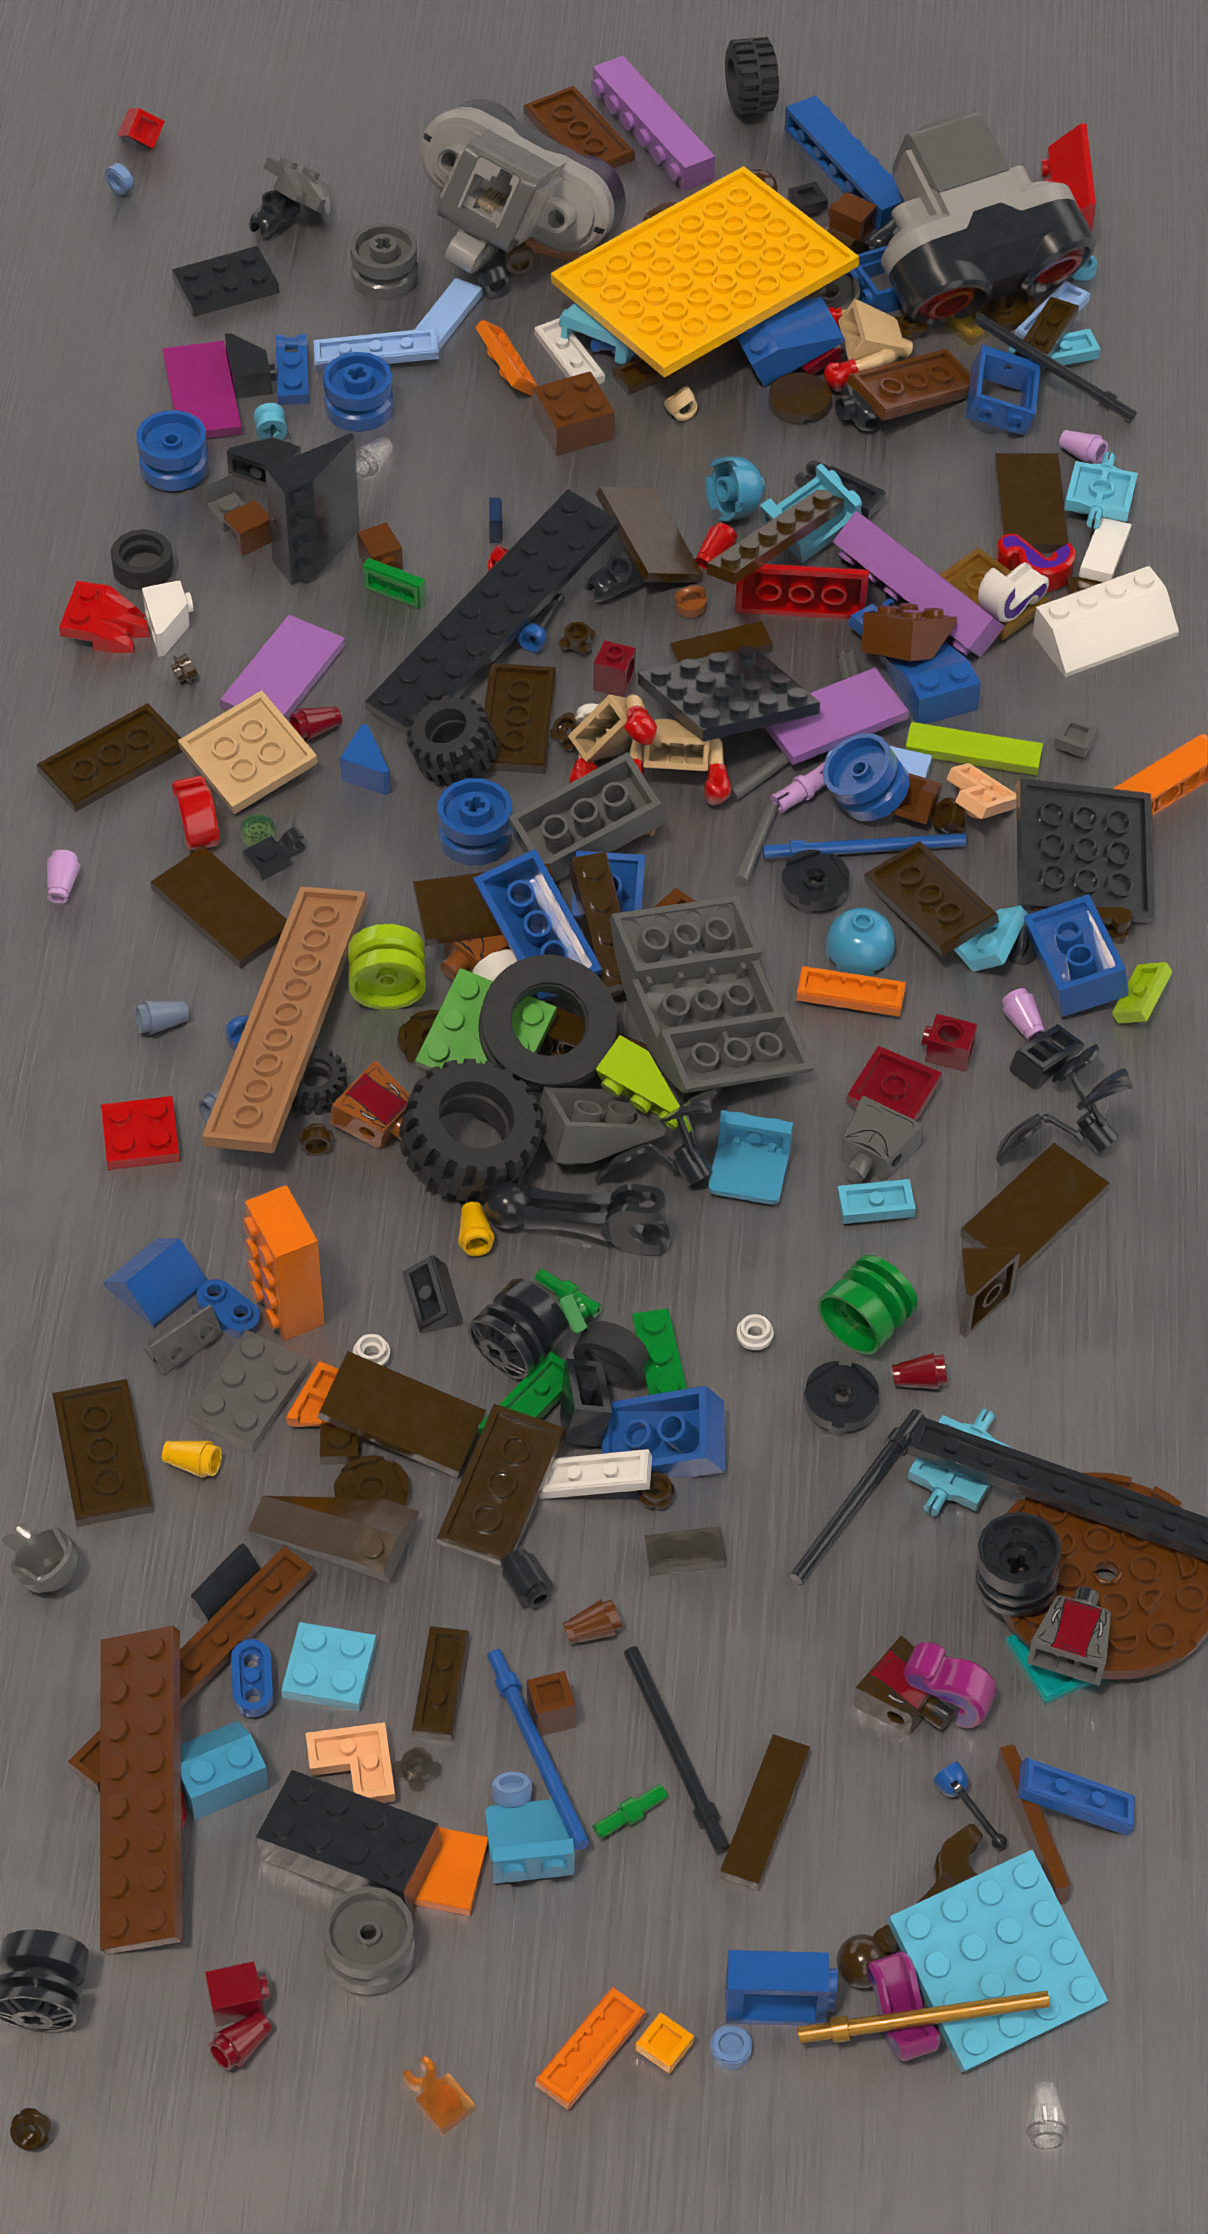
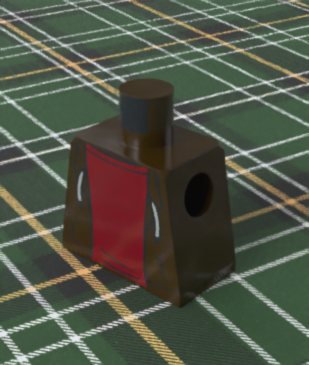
M900 1636L856 1686L853 1706L905 1733H912L923 1719H926L942 1730L950 1722L954 1715V1710L940 1701V1698L911 1687L903 1676V1671L915 1647L906 1638Z

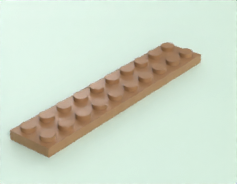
M300 886L203 1132L204 1146L274 1153L347 960L348 944L353 935L357 933L368 904L366 892Z

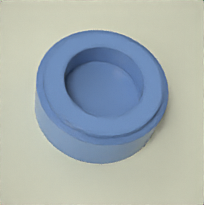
M115 163L105 171L106 181L115 193L124 195L133 189V178L123 165Z
M505 1772L494 1778L491 1783L492 1799L498 1805L517 1807L526 1804L532 1798L531 1779L523 1773Z
M725 2025L717 2029L710 2041V2055L715 2064L726 2070H736L747 2064L752 2053V2040L748 2032L737 2025Z

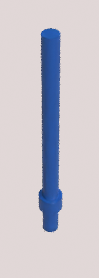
M966 834L804 843L803 839L789 840V844L763 845L762 854L763 859L791 857L798 852L812 849L821 850L820 855L903 851L918 841H921L928 849L966 847Z
M500 1649L492 1650L487 1654V1659L496 1676L495 1686L500 1697L506 1699L568 1836L570 1839L573 1838L574 1849L582 1850L589 1845V1840L521 1695L522 1685L517 1674L510 1671Z

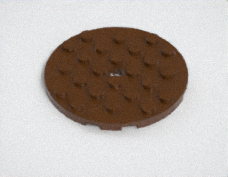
M1102 1472L1083 1473L1182 1508V1502L1157 1486L1150 1489L1141 1484L1131 1482L1132 1477ZM1029 1497L1023 1500L1019 1499L1008 1510L1007 1513L1025 1512L1039 1516L1049 1523L1058 1535L1061 1559L1058 1586L1054 1599L1060 1595L1074 1599L1077 1588L1089 1587L1099 1594L1096 1606L1107 1609L1111 1613L1107 1659L1101 1679H1133L1164 1671L1186 1659L1208 1636V1561ZM1102 1568L1109 1569L1115 1573L1116 1578L1112 1579L1111 1583H1108V1580L1102 1579L1095 1572ZM1054 1599L1044 1610L1031 1616L1011 1617L1001 1614V1616L1014 1634L1030 1648L1032 1639Z

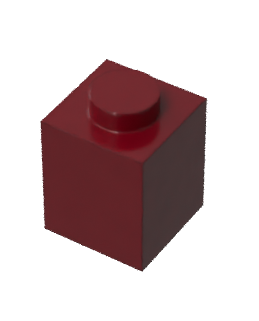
M254 1961L205 1972L215 2027L236 2023L254 2014L256 2011L261 2012L265 2016L263 2001L270 1999L266 1975L257 1976Z

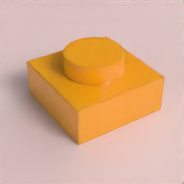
M660 2012L636 2042L635 2051L670 2074L694 2043V2035Z

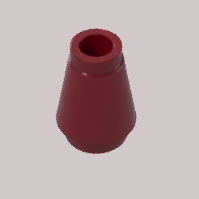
M336 706L298 708L296 713L290 715V724L305 741H308L342 724V717Z
M932 1352L892 1365L895 1387L939 1389V1385L948 1384L944 1354L935 1355Z
M256 2011L254 2014L216 2032L213 2037L214 2040L209 2043V2051L217 2064L223 2069L229 2071L233 2067L240 2068L266 2038V2035L272 2031L271 2024L261 2012Z

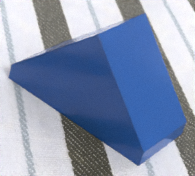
M361 725L340 757L341 780L382 795L390 794V771L368 725Z

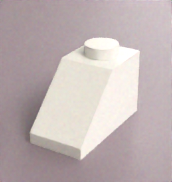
M180 580L142 588L144 611L158 657L165 656L190 626L188 612L194 611L190 592L184 593Z

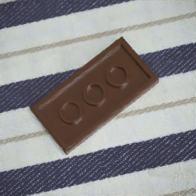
M574 85L524 105V114L543 135L580 155L598 157L607 162L613 169L635 160L634 150Z
M947 349L849 374L847 384L854 388L869 403L881 420L884 421L968 398L971 373Z

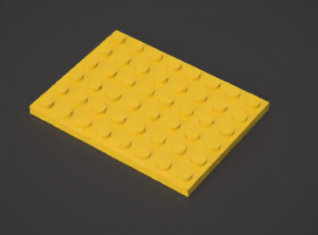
M743 166L552 272L551 283L659 374L666 377L859 266V256Z

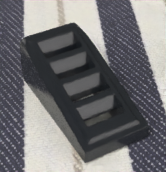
M1057 1024L1015 1052L1010 1065V1072L1031 1088L1036 1089L1083 1049L1084 1043ZM1053 1040L1056 1041V1042H1057L1058 1044H1060L1061 1046H1063L1065 1049H1062L1060 1046H1058L1056 1043H1054Z

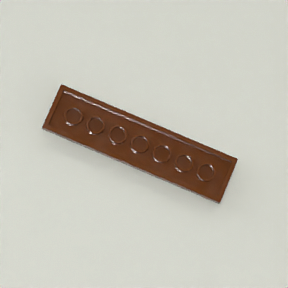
M173 1625L101 1639L100 1951L107 1955L182 1942L180 1630Z

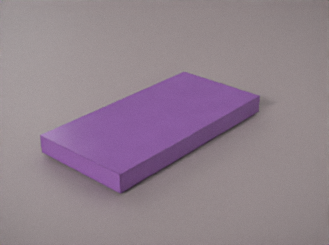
M288 615L220 699L221 708L229 710L262 690L283 716L288 719L345 647V638Z
M872 668L810 693L820 701V714L764 728L791 764L794 765L834 749L846 738L861 733H874L908 719L909 710L878 670Z

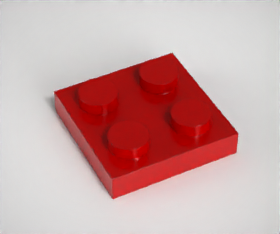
M172 1096L101 1104L108 1170L180 1162Z

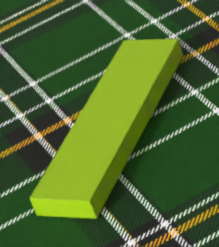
M911 722L906 743V750L932 755V759L962 764L970 763L975 766L1036 776L1043 743Z

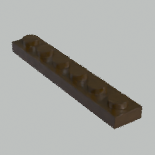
M816 490L709 561L707 564V575L733 585L844 511V499L834 496L826 490Z

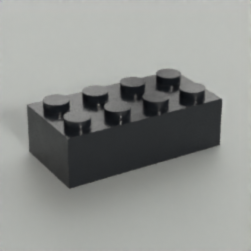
M291 1770L256 1836L261 1859L265 1862L345 1892L367 1886L386 1889L400 1897L410 1911L443 1846L438 1823L295 1770Z

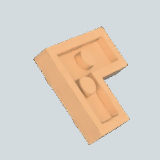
M966 763L951 768L946 780L956 785L959 794L955 802L965 808V812L969 816L982 820L1016 808V793L975 766Z
M385 1722L305 1733L311 1776L351 1771L353 1792L382 1803L395 1801Z

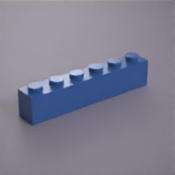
M816 95L786 106L784 130L843 194L848 192L877 205L875 229L878 231L888 221L893 209L905 202L893 175L881 166L878 159L867 151L862 142L852 135L846 125L840 122L831 112L830 108L824 105Z

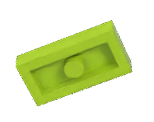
M1167 962L1137 964L1127 983L1128 996L1120 998L1112 1012L1118 1024L1148 1021L1173 972Z

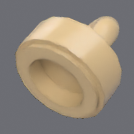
M687 386L675 392L664 402V407L669 414H672L678 421L691 419L696 413L698 405L694 398L695 395ZM689 403V410L681 414L679 410Z

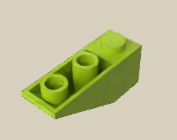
M620 1035L595 1069L602 1080L601 1086L615 1097H619L622 1094L630 1099L629 1102L636 1109L643 1113H647L650 1110L657 1114L658 1119L661 1120L668 1113L680 1107L649 1051ZM683 1116L687 1129L690 1133L692 1127L689 1124L686 1116ZM676 1119L664 1123V1125L673 1130L679 1127Z

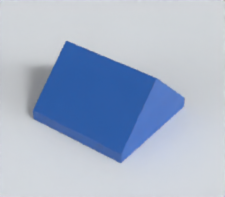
M576 850V857L600 852ZM607 853L621 912L641 910L644 895L645 855ZM573 892L571 913L574 918L580 919Z
M157 1238L103 1281V1285L154 1329L195 1296L199 1286L208 1280L180 1238Z

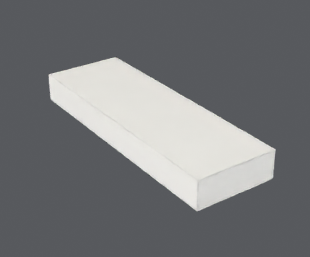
M560 318L534 328L535 337L567 378L591 371L598 384L605 382L604 372L574 333L569 335V340L568 338H561L562 327L559 326Z
M1101 517L1100 526L1095 529L1080 567L1079 576L1099 582L1112 580L1129 537L1132 524Z
M649 1449L555 1458L539 1499L650 1489L652 1455Z

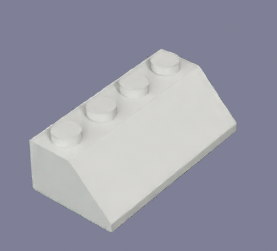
M1150 566L1037 606L1033 627L1034 637L1064 677L1178 636L1179 633L1166 586Z

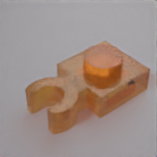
M423 2056L420 2059L423 2070L426 2071V2075L422 2078H415L406 2069L403 2072L404 2083L410 2090L422 2093L415 2098L416 2106L443 2136L475 2111V2103L449 2073L438 2080L435 2075L434 2063L428 2057Z

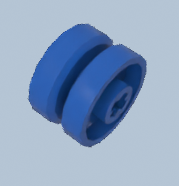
M365 352L346 353L332 359L325 367L323 374L325 411L328 419L335 426L346 431L363 432L374 430L386 423L391 417L394 407L393 383L390 366L381 357Z
M168 410L152 414L141 422L137 429V449L140 473L145 482L154 488L165 491H182L194 487L205 478L209 470L206 429L200 419L191 413Z
M861 733L846 738L832 750L826 758L822 770L823 780L828 789L847 814L859 821H874L887 816L898 808L904 800L910 785L908 771L886 741L873 733Z
M467 778L455 782L445 789L438 800L439 844L444 854L453 861L468 866H483L495 862L504 856L512 844V828L508 817L512 815V800L507 791L496 782L483 778Z

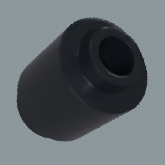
M521 1548L510 1552L503 1558L500 1563L501 1575L521 1606L539 1607L548 1601L554 1585L534 1554L528 1553L526 1549Z

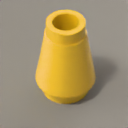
M468 1202L461 1208L458 1243L464 1252L470 1256L484 1255L492 1247L495 1239L494 1233L482 1205L478 1202Z
M168 1440L164 1444L162 1450V1461L164 1463H168L201 1478H205L208 1475L215 1476L220 1468L222 1451L212 1441Z

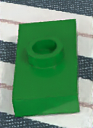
M367 558L364 562V588L418 609L424 606L426 603L425 579L371 558Z
M569 1291L557 1296L556 1300L567 1319L571 1331L578 1333L588 1328L584 1319L590 1315L581 1296L574 1299Z

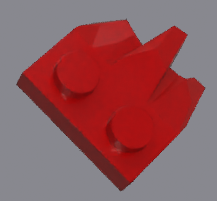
M76 581L59 626L61 637L92 641L93 650L108 653H134V645L131 638L150 637L147 620L143 619L146 615L113 587L98 583Z

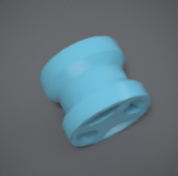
M264 403L255 409L253 415L256 424V434L259 440L270 437L282 440L287 434L284 409L276 403Z

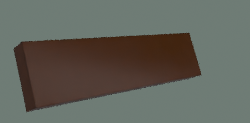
M1010 1744L1000 1747L996 1767L1029 1850L1033 1849L1060 1905L1066 1904L1071 1883L1040 1806L1018 1798L1019 1771L1022 1761L1016 1746Z

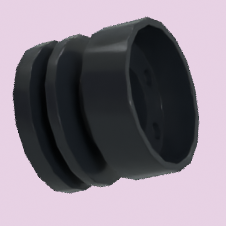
M521 1278L512 1279L493 1299V1304H488L468 1324V1334L480 1355L492 1367L514 1379H524L542 1361L544 1353H549L568 1333L567 1319L558 1304L543 1289Z
M1025 1512L1005 1513L992 1519L982 1530L978 1541L975 1578L977 1591L986 1605L997 1613L1011 1617L1031 1616L1044 1610L1054 1599L1058 1586L1061 1547L1059 1537L1053 1527L1039 1516Z
M32 1929L9 1933L3 1939L0 1952V2021L24 2030L40 2032H59L72 2028L77 2023L78 2005L81 2003V1990L78 1987L85 1981L89 1959V1950L86 1946L70 1936L54 1931Z

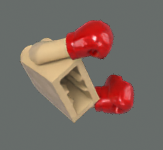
M854 299L845 310H842V307L836 309L827 307L846 340L844 344L849 359L842 363L830 362L826 366L824 380L831 390L836 392L842 391L849 374L894 363L899 356L902 358L910 356L913 343L902 338L898 321L894 317L857 299Z
M632 694L627 698L608 695L568 735L579 751L578 760L575 761L569 776V784L598 769L597 765L594 764L595 760L621 754L632 744V740L643 745H649L654 741L657 725L648 714L643 700L638 695Z
M656 719L657 731L655 739L651 744L643 745L632 740L630 756L642 774L644 773V767L707 771V780L703 790L705 801L712 806L721 805L730 797L732 786L727 774V768L724 765L723 746L719 738L702 742L679 720Z

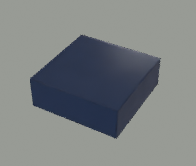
M489 497L490 543H501L502 500H500V497Z

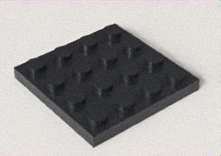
M741 646L738 650L725 653L715 652L707 657L684 659L677 664L654 666L651 670L638 672V685L702 742L820 714V701L753 646Z
M1020 778L1016 783L1018 906L1021 905L1024 910L1034 911V908H1049L1089 894L1095 907H1125L1132 913L1131 922L1150 924L1154 920L1151 793Z

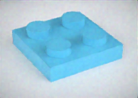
M299 1622L281 1689L282 1698L360 1711L376 1647V1635Z

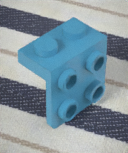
M722 1110L719 1120L718 1145L712 1167L713 1172L710 1175L708 1184L709 1192L719 1196L771 1205L777 1204L780 1201L791 1151L793 1122L783 1121L778 1118L752 1116L743 1112Z
M552 1799L529 1801L517 1807L492 1805L486 1809L485 1819L493 1884L574 1875L575 1852L573 1838H569Z

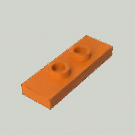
M481 320L475 328L488 348L486 350L487 354L499 365L500 375L513 388L533 396V387L538 386L504 330L486 320Z
M802 966L796 1000L900 1017L906 982Z
M612 1987L536 2078L535 2086L569 2110L645 2018L646 2010Z

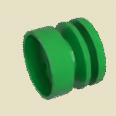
M862 1255L842 1275V1279L836 1281L818 1299V1311L828 1330L845 1346L865 1355H873L893 1335L894 1329H898L903 1325L906 1319L917 1310L918 1306L915 1290L908 1279L894 1265L875 1255Z

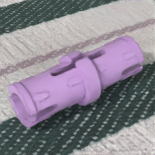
M825 762L804 776L798 775L794 777L790 785L770 796L772 803L777 806L780 805L777 810L778 813H785L786 810L802 800L808 801L812 799L815 792L826 786L822 771Z

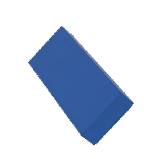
M1027 1757L1020 1764L1018 1798L1126 1836L1134 1829V1795Z

